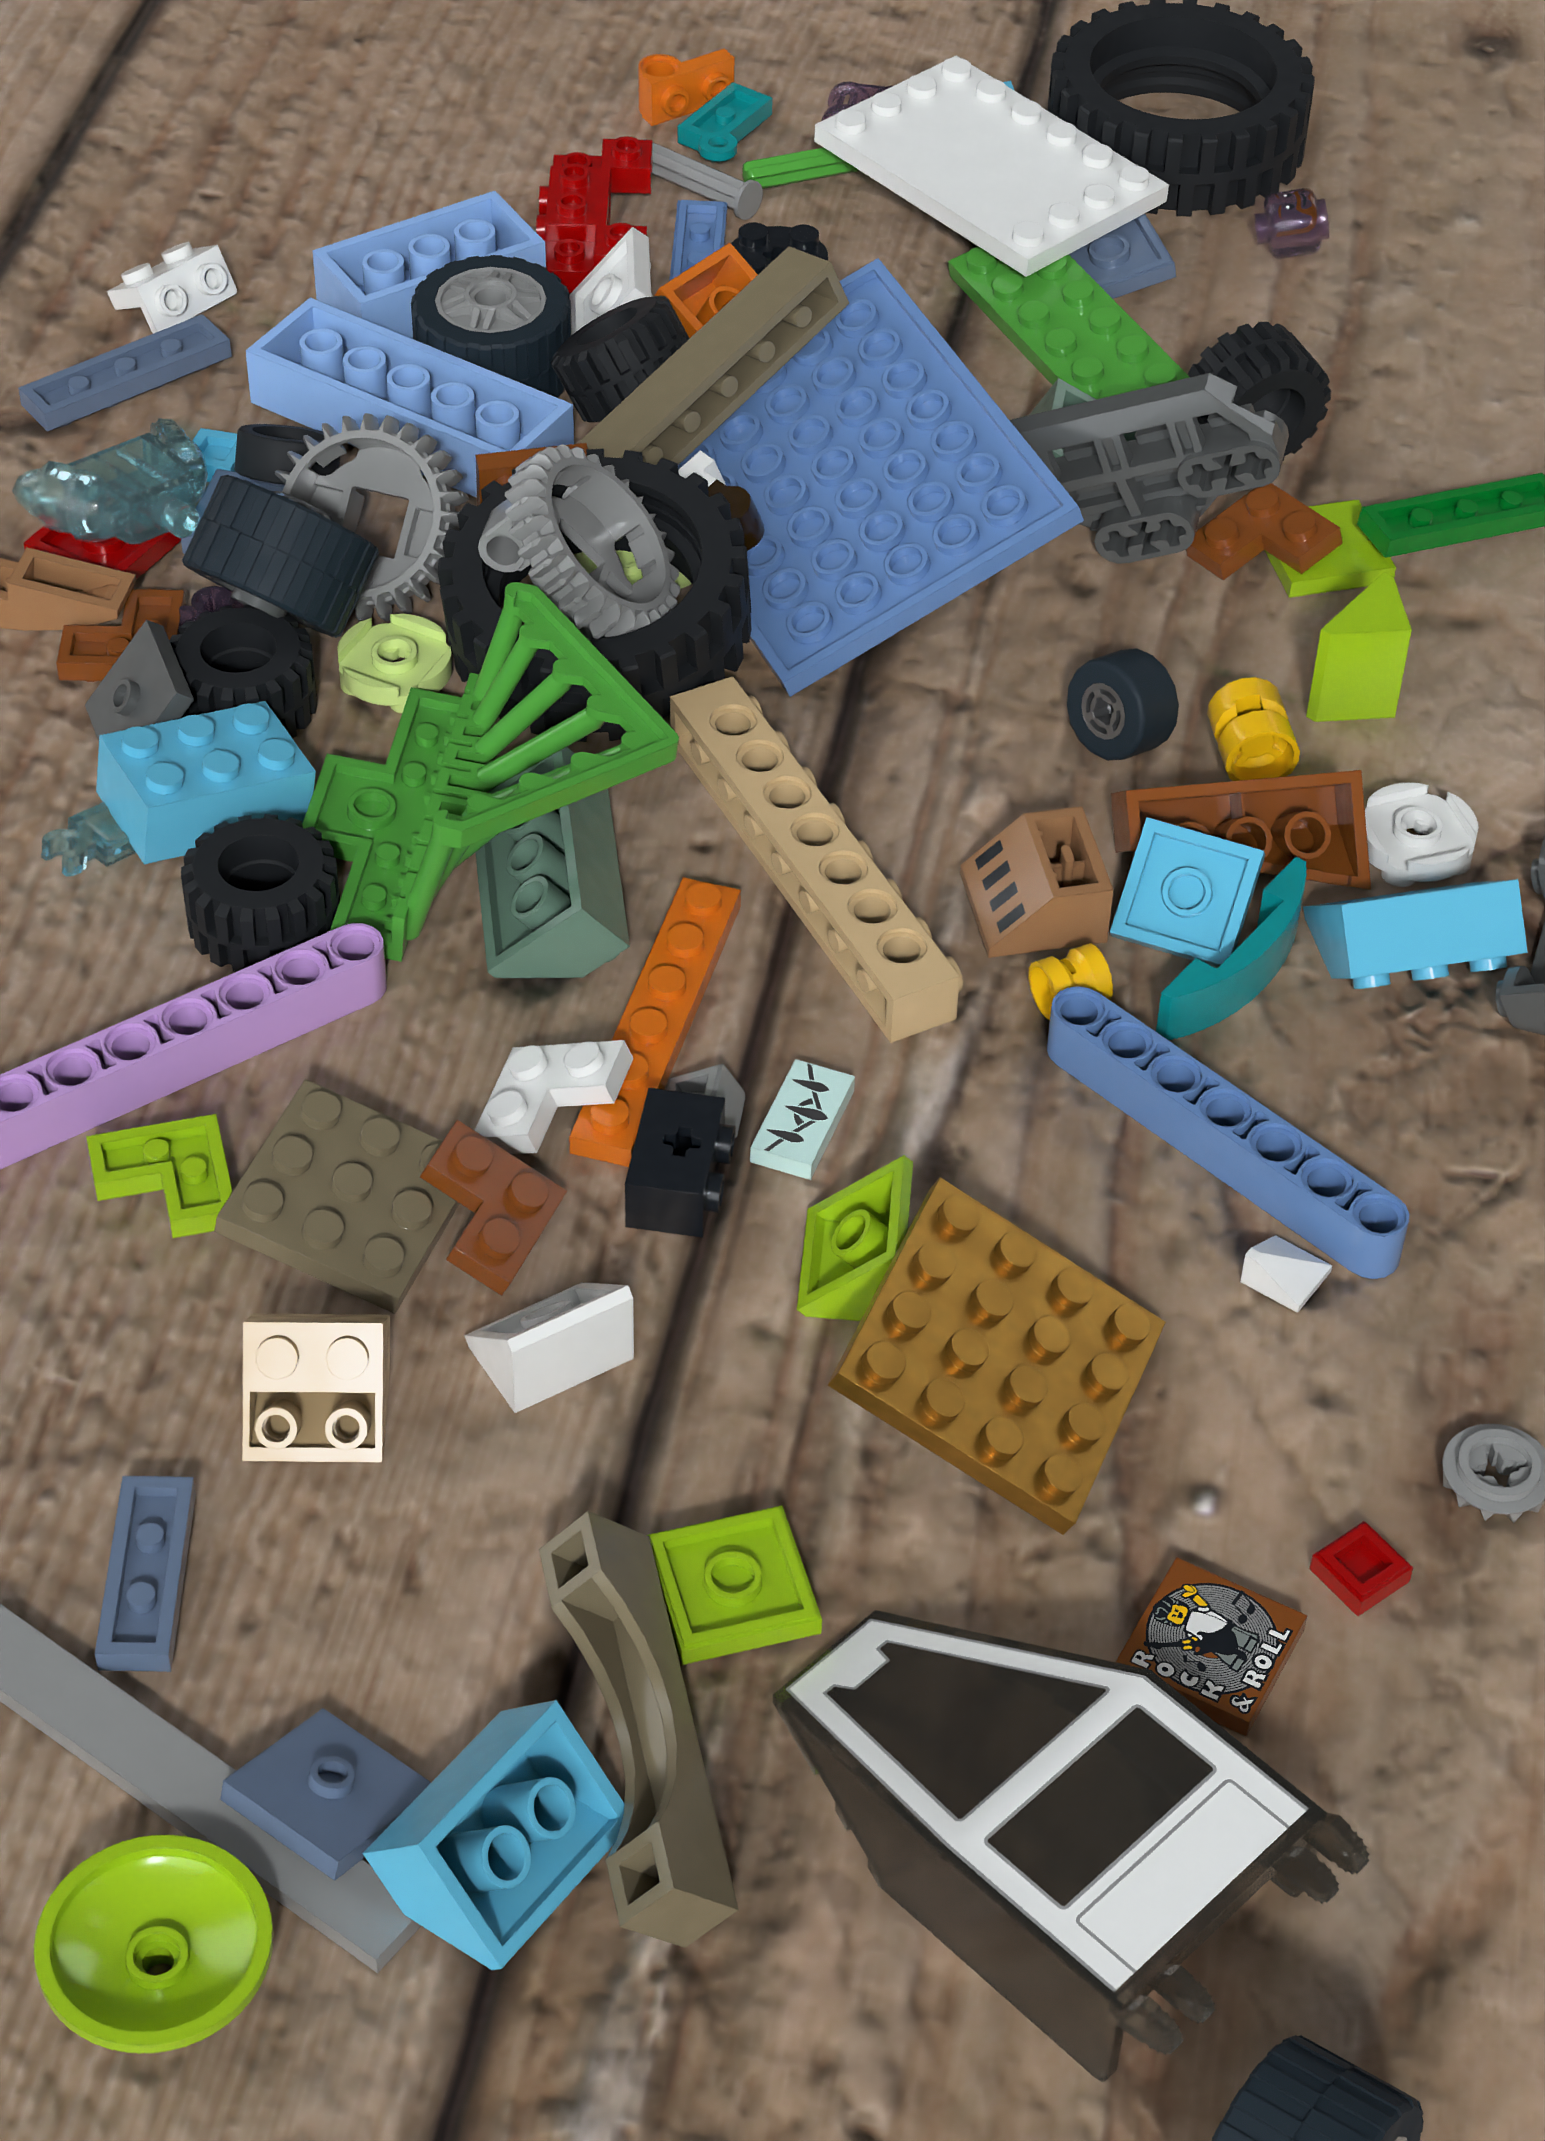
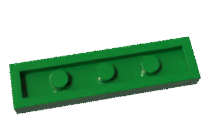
M1537 473L1364 506L1361 508L1357 526L1385 558L1545 527V475Z

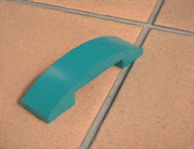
M1296 856L1263 889L1257 928L1217 969L1195 958L1161 992L1156 1032L1170 1041L1202 1031L1240 1010L1271 982L1286 961L1296 937L1307 876L1306 861Z

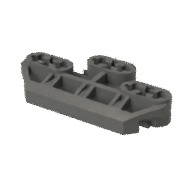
M1211 373L1010 420L1078 504L1084 519L1079 524L1090 527V530L1097 532L1094 543L1098 553L1106 560L1117 564L1146 560L1186 550L1193 543L1199 518L1218 496L1262 487L1272 483L1279 476L1289 438L1288 427L1283 419L1267 410L1255 412L1252 403L1241 406L1234 404L1237 386ZM1209 415L1207 419L1209 423L1200 425L1197 417ZM1136 431V440L1126 441L1124 434ZM1065 448L1063 452L1065 456L1054 457L1052 450Z

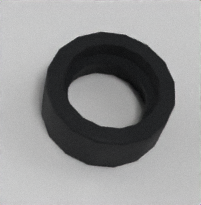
M274 424L241 426L237 432L234 470L241 476L250 479L285 485L275 475V471L282 470L291 473L295 467L287 456V452L293 451L304 456L309 450L306 447L303 436L308 435L320 443L324 440L323 431ZM340 456L324 468L316 462L311 469L322 476L332 474L339 468Z

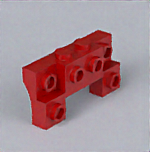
M629 136L617 139H603L602 156H592L581 152L554 155L553 166H550L549 186L539 187V215L536 218V233L545 241L546 270L554 273L561 279V283L567 287L569 295L632 227L647 236V226H632L627 223H614L610 225L611 193L651 194V172L653 168L652 140H638Z

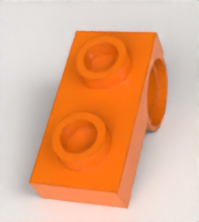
M725 48L683 62L666 54H653L644 57L638 64L639 111L642 114V118L651 126L696 112L734 82L735 57Z

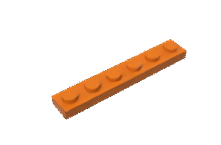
M682 878L611 1040H625L634 1059L614 1104L582 1106L569 1136L570 1154L629 1167L648 1088L665 1089L740 910V889Z

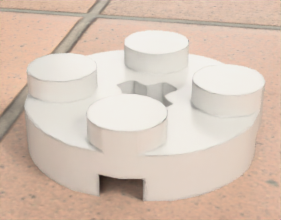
M1410 782L1383 787L1375 791L1368 798L1365 808L1369 863L1381 870V876L1387 883L1397 887H1408L1414 884L1415 881L1431 882L1443 880L1454 875L1466 873L1470 869L1479 826L1474 812L1461 798L1447 791L1445 800L1439 796L1427 794L1429 785ZM1413 828L1418 834L1422 835L1411 834L1407 832V829Z

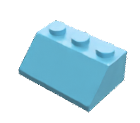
M1518 879L1471 882L1303 906L1306 923L1331 979H1352L1354 989L1390 985L1389 973L1411 970L1413 981L1449 976L1448 964L1469 962L1470 972L1508 967L1506 956L1528 953Z
M557 1700L500 1711L362 1854L405 1916L489 1969L498 1970L506 1965L615 1844L624 1814V1802Z

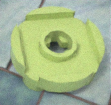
M404 613L390 614V623H381L372 626V618L360 621L344 633L337 646L340 688L343 692L372 704L390 706L392 710L398 713H403L411 687L439 692L448 683L452 675L451 646L449 647L446 643L445 632L436 623L420 616ZM400 657L405 658V659L402 660V661L393 662V661L399 659Z

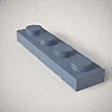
M201 314L18 388L20 402L25 410L48 432L58 427L67 426L77 419L104 408L113 407L126 399L151 389L160 388L168 382L195 371L204 370L212 364L232 357L230 339Z

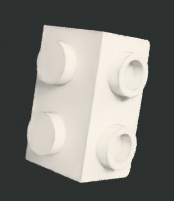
M185 242L161 253L164 261L152 268L150 263H145L121 274L124 282L107 291L115 310L141 307L151 332L154 334L189 320L234 296L237 293V288L218 245L192 248L190 242Z

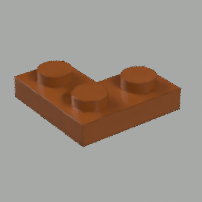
M1270 483L1252 489L1198 529L1193 543L1186 549L1189 558L1220 579L1225 580L1264 550L1300 574H1303L1343 542L1340 527Z
M132 589L125 603L121 626L64 625L56 662L59 680L102 681L146 620L162 625L169 640L172 635L179 634V627L184 624L187 608L185 590Z
M458 1119L420 1175V1178L475 1213L446 1260L501 1296L513 1281L567 1193V1190Z

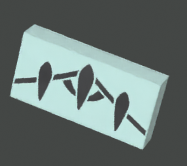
M795 1059L750 1147V1162L811 1180L854 1093L855 1076Z

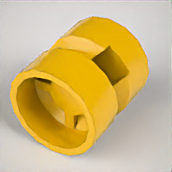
M1257 677L1240 678L1227 683L1214 694L1208 704L1207 715L1229 779L1239 781L1285 777L1291 774L1298 764L1300 750L1277 687L1270 681Z

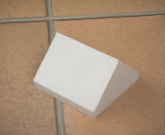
M582 1282L464 1336L469 1349L514 1413H517L634 1359L633 1296L628 1285Z

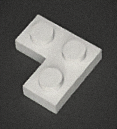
M625 1040L513 1047L475 1131L510 1154L537 1153L557 1107L615 1103L634 1059Z

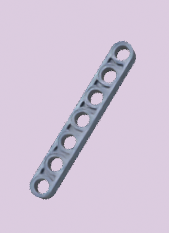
M1077 986L1066 988L1058 992L1053 998L1047 1052L1049 1058L1057 1066L1352 1273L1370 1279L1385 1278L1394 1273L1400 1263L1409 1223V1211L1397 1196L1099 992Z

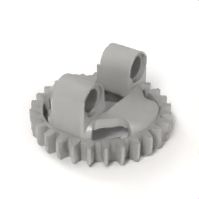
M365 413L360 429L354 419L349 416H343L341 433H338L328 423H322L323 441L319 443L310 436L304 435L303 440L309 451L304 456L293 451L287 452V456L295 467L291 473L282 470L275 471V475L285 483L283 491L274 492H284L317 507L332 516L331 518L336 523L356 533L365 499L363 495L355 491L357 488L409 500L395 557L388 558L378 555L355 604V614L358 621H363L371 618L373 608H375L378 616L387 622L390 621L393 604H396L404 613L410 614L412 613V603L409 597L415 594L428 603L431 597L425 585L430 580L440 585L438 559L445 557L442 542L447 530L460 531L457 517L459 512L455 511V506H459L469 500L468 495L463 491L451 490V487L455 486L463 478L462 474L454 469L442 471L452 459L450 454L444 450L433 453L437 441L426 434L418 439L419 428L411 423H406L399 431V421L392 416L386 415L379 427L377 418L372 414ZM349 442L359 449L357 456L352 461L345 463L332 474L322 476L311 469L316 462L324 468L334 459L346 454L347 451L342 444ZM421 471L423 472L424 476L426 477L427 482H426L425 479L422 477Z
M561 444L556 448L548 446L515 468L516 473L508 479L512 488L505 492L507 499L491 511L479 540L478 550L480 557L488 566L501 572H515L517 570L521 572L531 565L532 568L528 574L534 585L539 587L588 640L610 638L636 631L662 618L677 606L675 598L680 594V586L675 580L679 576V570L670 564L675 552L666 548L664 544L667 533L658 530L653 521L656 514H649L643 506L642 500L644 496L636 497L629 489V479L620 480L615 476L613 465L602 467L598 455L591 454L586 456L582 448L575 447L570 449L569 446ZM553 485L568 486L562 499L552 496ZM561 531L596 564L597 568L594 571L588 573L582 567L568 547ZM624 536L629 541L628 544L634 555L637 567L641 569L643 578L633 585L624 574L614 546L615 542Z

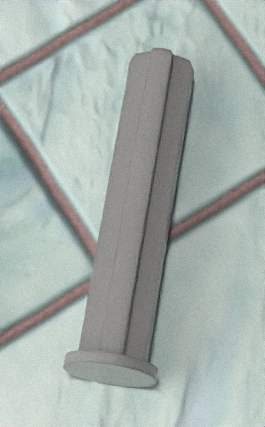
M653 142V168L651 174L712 201L727 202V207L734 210L735 215L742 220L750 219L759 209L763 197V189L759 182L755 180L744 182Z

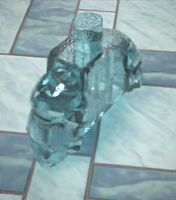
M159 418L157 422L150 424V432L69 464L48 461L39 469L29 470L21 474L15 482L12 493L17 502L30 514L37 517L45 529L72 534L75 539L83 542H101L116 537L129 544H140L167 532L178 538H185L193 533L199 521L195 504L205 492L208 472L205 456L197 444L189 439L185 431L173 419Z

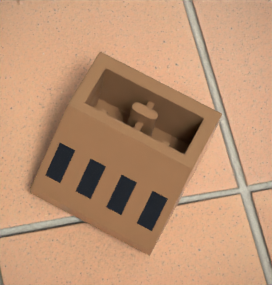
M1082 806L1023 813L961 864L960 875L988 958L1083 946L1089 943H1107L1114 889Z

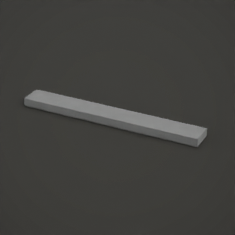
M0 1604V1702L186 1836L212 1843L235 1856L252 1872L265 1893L376 1973L380 1972L421 1927V1925L402 1913L371 1865L363 1859L334 1881L221 1801L223 1780L236 1771L234 1768Z

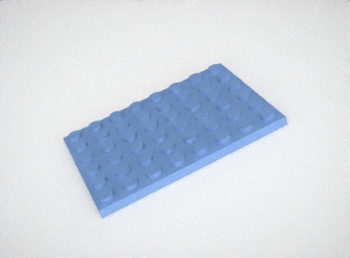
M879 258L840 280L849 304L678 465L679 470L701 450L715 460L726 486L744 488L753 500L764 524L765 531L760 542L747 551L752 628L750 640L789 697L1084 521L1078 504Z

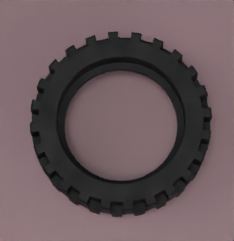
M1150 0L1149 4L1139 6L1130 1L1120 3L1118 10L1111 13L1105 8L1092 13L1090 23L1083 20L1078 21L1071 26L1070 36L1063 35L1057 42L1056 52L1052 56L1047 111L1065 122L1073 124L1078 130L1101 144L1109 146L1119 155L1145 168L1149 173L1169 184L1167 202L1147 213L1157 214L1158 209L1175 210L1176 216L1191 217L1192 211L1208 210L1210 215L1224 214L1227 206L1237 205L1240 209L1255 205L1256 196L1261 195L1269 199V196L1279 193L1280 183L1288 185L1295 178L1296 168L1301 167L1304 158L1315 77L1312 75L1313 66L1308 56L1301 57L1303 48L1295 39L1284 40L1283 29L1275 24L1267 27L1260 24V17L1248 11L1240 15L1230 12L1229 5L1216 3L1214 7L1197 5L1198 0H1183V3H1166L1165 0ZM1148 93H1182L1212 99L1228 105L1239 112L1209 119H1178L1146 113L1127 106L1118 100Z
M586 449L587 455H598L602 467L613 465L617 478L620 480L629 479V489L636 497L644 496L642 500L643 506L649 514H656L653 521L658 530L667 533L664 539L666 548L675 552L670 564L677 568L693 584L684 599L674 609L652 624L615 637L589 639L596 649L664 719L670 715V696L725 679L724 669L736 672L744 659L743 643L747 644L750 642L752 630L747 547H745L744 531L738 518L731 519L730 503L722 493L709 497L708 481L695 472L687 478L680 476L678 473V463L661 458L657 465L643 462L642 452L625 450L623 458L604 457V449ZM515 469L512 470V475L516 473ZM495 480L481 489L482 503L478 507L470 503L464 505L457 514L460 531L447 530L442 542L445 557L438 559L440 594L449 647L451 646L455 669L462 682L468 681L470 673H480L502 612L500 606L504 601L505 587L510 583L520 582L529 575L528 572L532 568L529 565L521 572L519 570L515 572L497 571L488 566L479 554L478 545L491 511L507 499L505 492L512 488L509 482L501 486ZM553 485L552 496L562 499L568 486ZM561 531L573 554L581 553L582 551ZM626 536L615 542V550L632 552ZM538 649L498 718L502 719L552 673L553 663L558 658L550 650ZM572 685L567 693L530 725L531 733L539 735L585 709L588 698L592 696L591 693L584 686ZM604 722L600 729L593 732H608L609 741L621 740L623 734L626 733L621 725ZM587 736L577 742H587Z

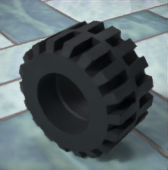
M666 296L644 297L618 306L580 328L560 346L551 360V365L581 419L587 422H601L690 338Z
M1258 322L1252 328L1248 323L1239 326L1236 332L1231 335L1226 332L1217 338L1219 341L1212 348L1208 346L1200 354L1202 359L1198 364L1192 365L1188 372L1189 377L1211 373L1237 386L1234 404L1241 406L1252 403L1255 412L1267 410L1283 419L1289 431L1284 457L1291 452L1295 454L1303 447L1301 444L1307 438L1313 437L1318 430L1316 427L1317 423L1324 420L1328 409L1325 404L1331 400V390L1327 386L1330 383L1328 375L1292 332H1289L1280 324L1272 326L1269 322ZM1209 415L1197 417L1199 424L1209 423L1207 420Z
M231 605L219 607L220 611L203 612L197 615L195 622L186 621L179 627V634L172 635L169 641L194 699L181 718L188 715H199L238 707L242 704L266 701L292 739L297 736V729H306L310 724L311 714H315L317 708L313 650L309 634L305 628H299L297 620L291 616L277 619L251 605H244L243 608H232Z
M264 814L263 818L252 819L251 815L238 817V822L229 824L224 821L214 826V833H203L195 840L196 848L187 850L183 858L184 866L181 867V881L190 939H194L195 948L200 954H210V962L219 967L230 964L232 965L233 972H237L330 931L340 902L337 863L330 842L322 841V833L314 827L303 828L302 821L291 817L285 821L278 820V815Z

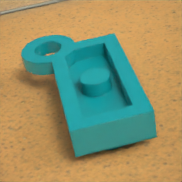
M732 82L678 125V143L697 150L707 160H729L737 154V143L772 115L773 98Z

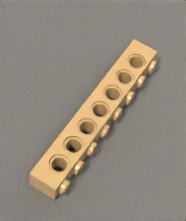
M733 676L670 696V726L679 736L678 752L889 1042L893 1043L956 1020L958 992L963 988L962 975L957 963L952 957L944 956L932 940L931 932L926 922L921 917H915L903 902L896 882L891 878L886 879L875 865L867 844L863 840L857 841L847 828L839 807L835 803L829 804L819 791L811 770L806 766L801 767L791 754L785 736L780 731H774L763 717V712L757 699L752 695L748 696Z

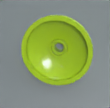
M151 1835L122 1841L95 1853L80 1863L59 1883L49 1897L39 1918L34 1940V1963L39 1985L44 1998L59 2020L74 2033L93 2044L111 2050L138 2054L159 2053L186 2047L211 2036L228 2025L245 2009L259 1990L268 1971L273 1951L274 1934L271 1912L265 1893L252 1872L235 1856L212 1843L179 1835ZM164 1963L172 1966L169 1971L163 1974L150 1975L147 1973L151 1967L157 1964Z

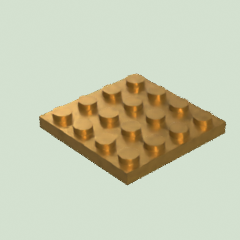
M939 1177L926 1194L827 1386L1064 1535L1076 1524L1166 1322Z

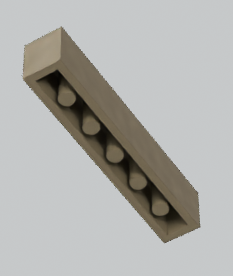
M788 246L578 443H587L588 449H604V457L623 458L624 451L629 450L642 452L643 462L657 465L661 458H665L679 465L849 304L832 263Z

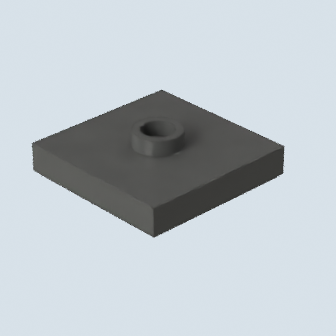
M149 620L143 623L86 702L85 707L98 741L99 735L122 731L131 727H142L180 719L194 701L162 625Z

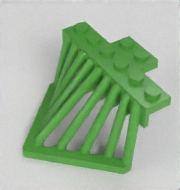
M513 582L505 587L504 606L479 674H469L462 697L411 687L385 765L328 753L326 755L302 825L303 828L314 827L322 833V841L330 842L334 850V858L353 862L330 931L351 923H363L373 926L381 933L384 939L385 959L402 962L408 941L414 940L420 935L433 900L452 871L499 833L671 763L677 757L678 734L538 586ZM538 649L550 650L558 658L553 663L552 673L494 725ZM572 685L584 686L591 693L592 696L588 698L585 709L493 760L567 693ZM604 722L619 724L626 731L621 737L620 745L596 754L577 752L572 755L568 765L541 775L531 772L524 773L519 778L518 784L492 794L486 793L600 729Z

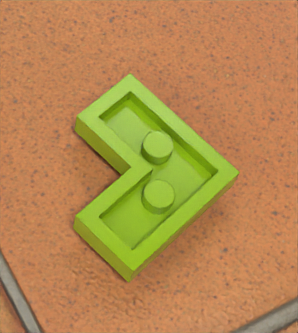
M216 1114L86 1136L97 1201L163 1190L172 1238L215 1231L217 1215L233 1192Z

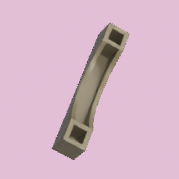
M587 1511L539 1549L551 1608L574 1639L592 1670L609 1708L620 1744L625 1777L624 1814L617 1840L605 1859L619 1925L622 1928L686 1948L739 1909L649 1536Z

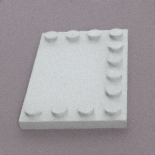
M957 55L815 124L814 142L1025 277L1167 202L1169 184Z

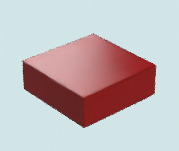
M1365 1521L1313 1554L1310 1564V1570L1357 1616H1360L1409 1583L1413 1567Z

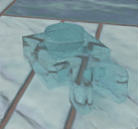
M105 802L69 817L68 829L50 831L42 838L41 858L47 861L62 855V874L66 877L83 872L87 867V862L94 858L107 867L136 853L129 843V836L120 829Z

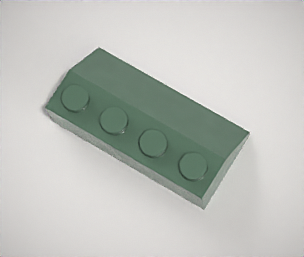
M566 747L496 786L487 793L492 794L518 784L519 778L524 773L531 772L541 775L568 765L572 755L575 753ZM608 788L505 830L475 852L487 972L493 977L583 978L604 963L612 961L621 952L630 947Z

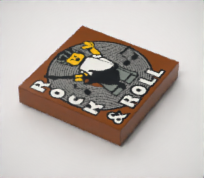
M1176 1557L1118 1656L1115 1670L1146 1676L1185 1709L1247 1737L1304 1632L1308 1615Z

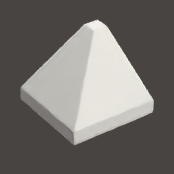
M1275 1235L1251 1247L1245 1254L1240 1282L1298 1313L1331 1273L1332 1265Z

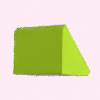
M1383 572L1321 629L1306 717L1312 721L1327 722L1395 718L1412 629L1393 576Z
M905 1155L899 1157L808 1208L797 1311L806 1317L861 1321L908 1231L913 1161Z

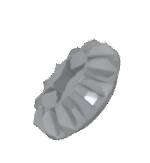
M1480 1424L1462 1430L1446 1446L1441 1462L1443 1466V1487L1453 1489L1457 1496L1459 1508L1472 1505L1481 1510L1485 1521L1493 1514H1505L1513 1523L1525 1511L1539 1512L1545 1501V1448L1529 1434L1502 1424ZM1487 1458L1491 1466H1495L1500 1475H1509L1506 1487L1498 1485L1497 1480L1493 1476H1484Z

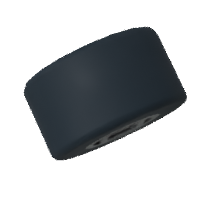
M1140 649L1119 650L1089 660L1076 670L1068 686L1067 709L1071 726L1079 741L1091 753L1107 761L1125 760L1155 749L1169 739L1177 724L1179 703L1175 684L1167 669L1153 655Z

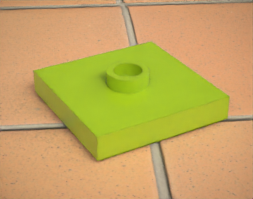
M1358 499L1308 506L1340 527L1343 543L1303 574H1300L1264 550L1289 598L1367 587L1383 572L1395 577L1396 566L1391 557L1385 558L1357 526L1362 508Z
M782 1505L647 1535L650 1539L673 1639L681 1665L821 1634L822 1617Z

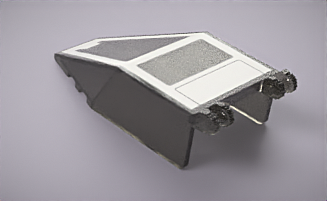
M875 1610L773 1694L774 1706L814 1775L819 1774L835 1801V1811L845 1829L847 1831L851 1829L868 1858L867 1867L878 1886L1087 2072L1101 2082H1105L1117 2070L1124 2031L1141 2043H1146L1150 2049L1153 2048L1157 2053L1162 2052L1164 2055L1167 2053L1171 2054L1183 2041V2034L1179 2030L1180 2027L1175 2023V2019H1172L1168 2012H1164L1161 2006L1148 1996L1153 1990L1174 2008L1181 2010L1183 2015L1189 2017L1191 2021L1195 2020L1197 2023H1203L1216 2010L1214 2008L1215 2003L1211 1999L1212 1996L1207 1992V1988H1204L1200 1981H1196L1193 1975L1180 1966V1964L1269 1880L1292 1897H1298L1305 1891L1308 1897H1312L1315 1902L1318 1900L1323 1904L1324 1902L1328 1903L1340 1889L1338 1888L1339 1883L1336 1881V1876L1325 1865V1862L1322 1863L1318 1860L1317 1852H1320L1329 1861L1335 1862L1338 1868H1342L1345 1873L1348 1871L1352 1875L1354 1873L1358 1874L1370 1861L1368 1859L1370 1854L1366 1850L1367 1846L1364 1845L1363 1839L1357 1835V1832L1351 1829V1826L1340 1815L1327 1813L1152 1670Z

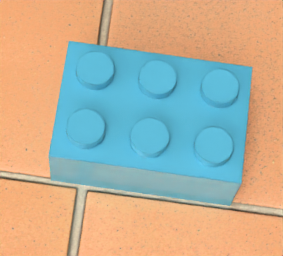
M266 701L242 704L238 707L199 715H188L180 719L142 727H131L126 730L99 735L96 792L144 865L184 856L188 849L196 848L195 840L203 833H214V826L224 821L229 824L238 822V817L251 815L252 819L263 818L264 814L278 815V820L285 821L291 817L303 823L314 792L315 769Z

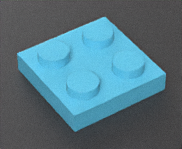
M1146 817L1110 929L1111 937L1192 961L1198 958L1218 968L1236 949L1265 858V852L1257 848Z

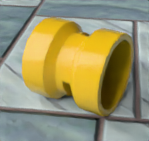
M1091 943L1069 950L1067 957L1059 960L1050 956L1031 963L1029 967L1028 979L1033 999L1039 1011L1048 1020H1050L1053 998L1058 992L1066 988L1077 986L1090 988L1109 1000L1113 995L1112 976L1102 952Z

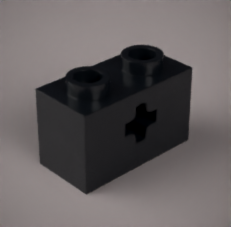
M648 1088L625 1181V1227L703 1238L708 1213H720L722 1206L725 1174L718 1173L719 1164H731L735 1145L736 1127L725 1124V1098Z

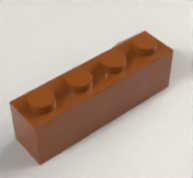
M1361 770L1125 790L1111 793L1116 853L1136 851L1146 817L1263 850L1265 858L1260 873L1278 875L1297 856L1306 861V880L1371 890Z

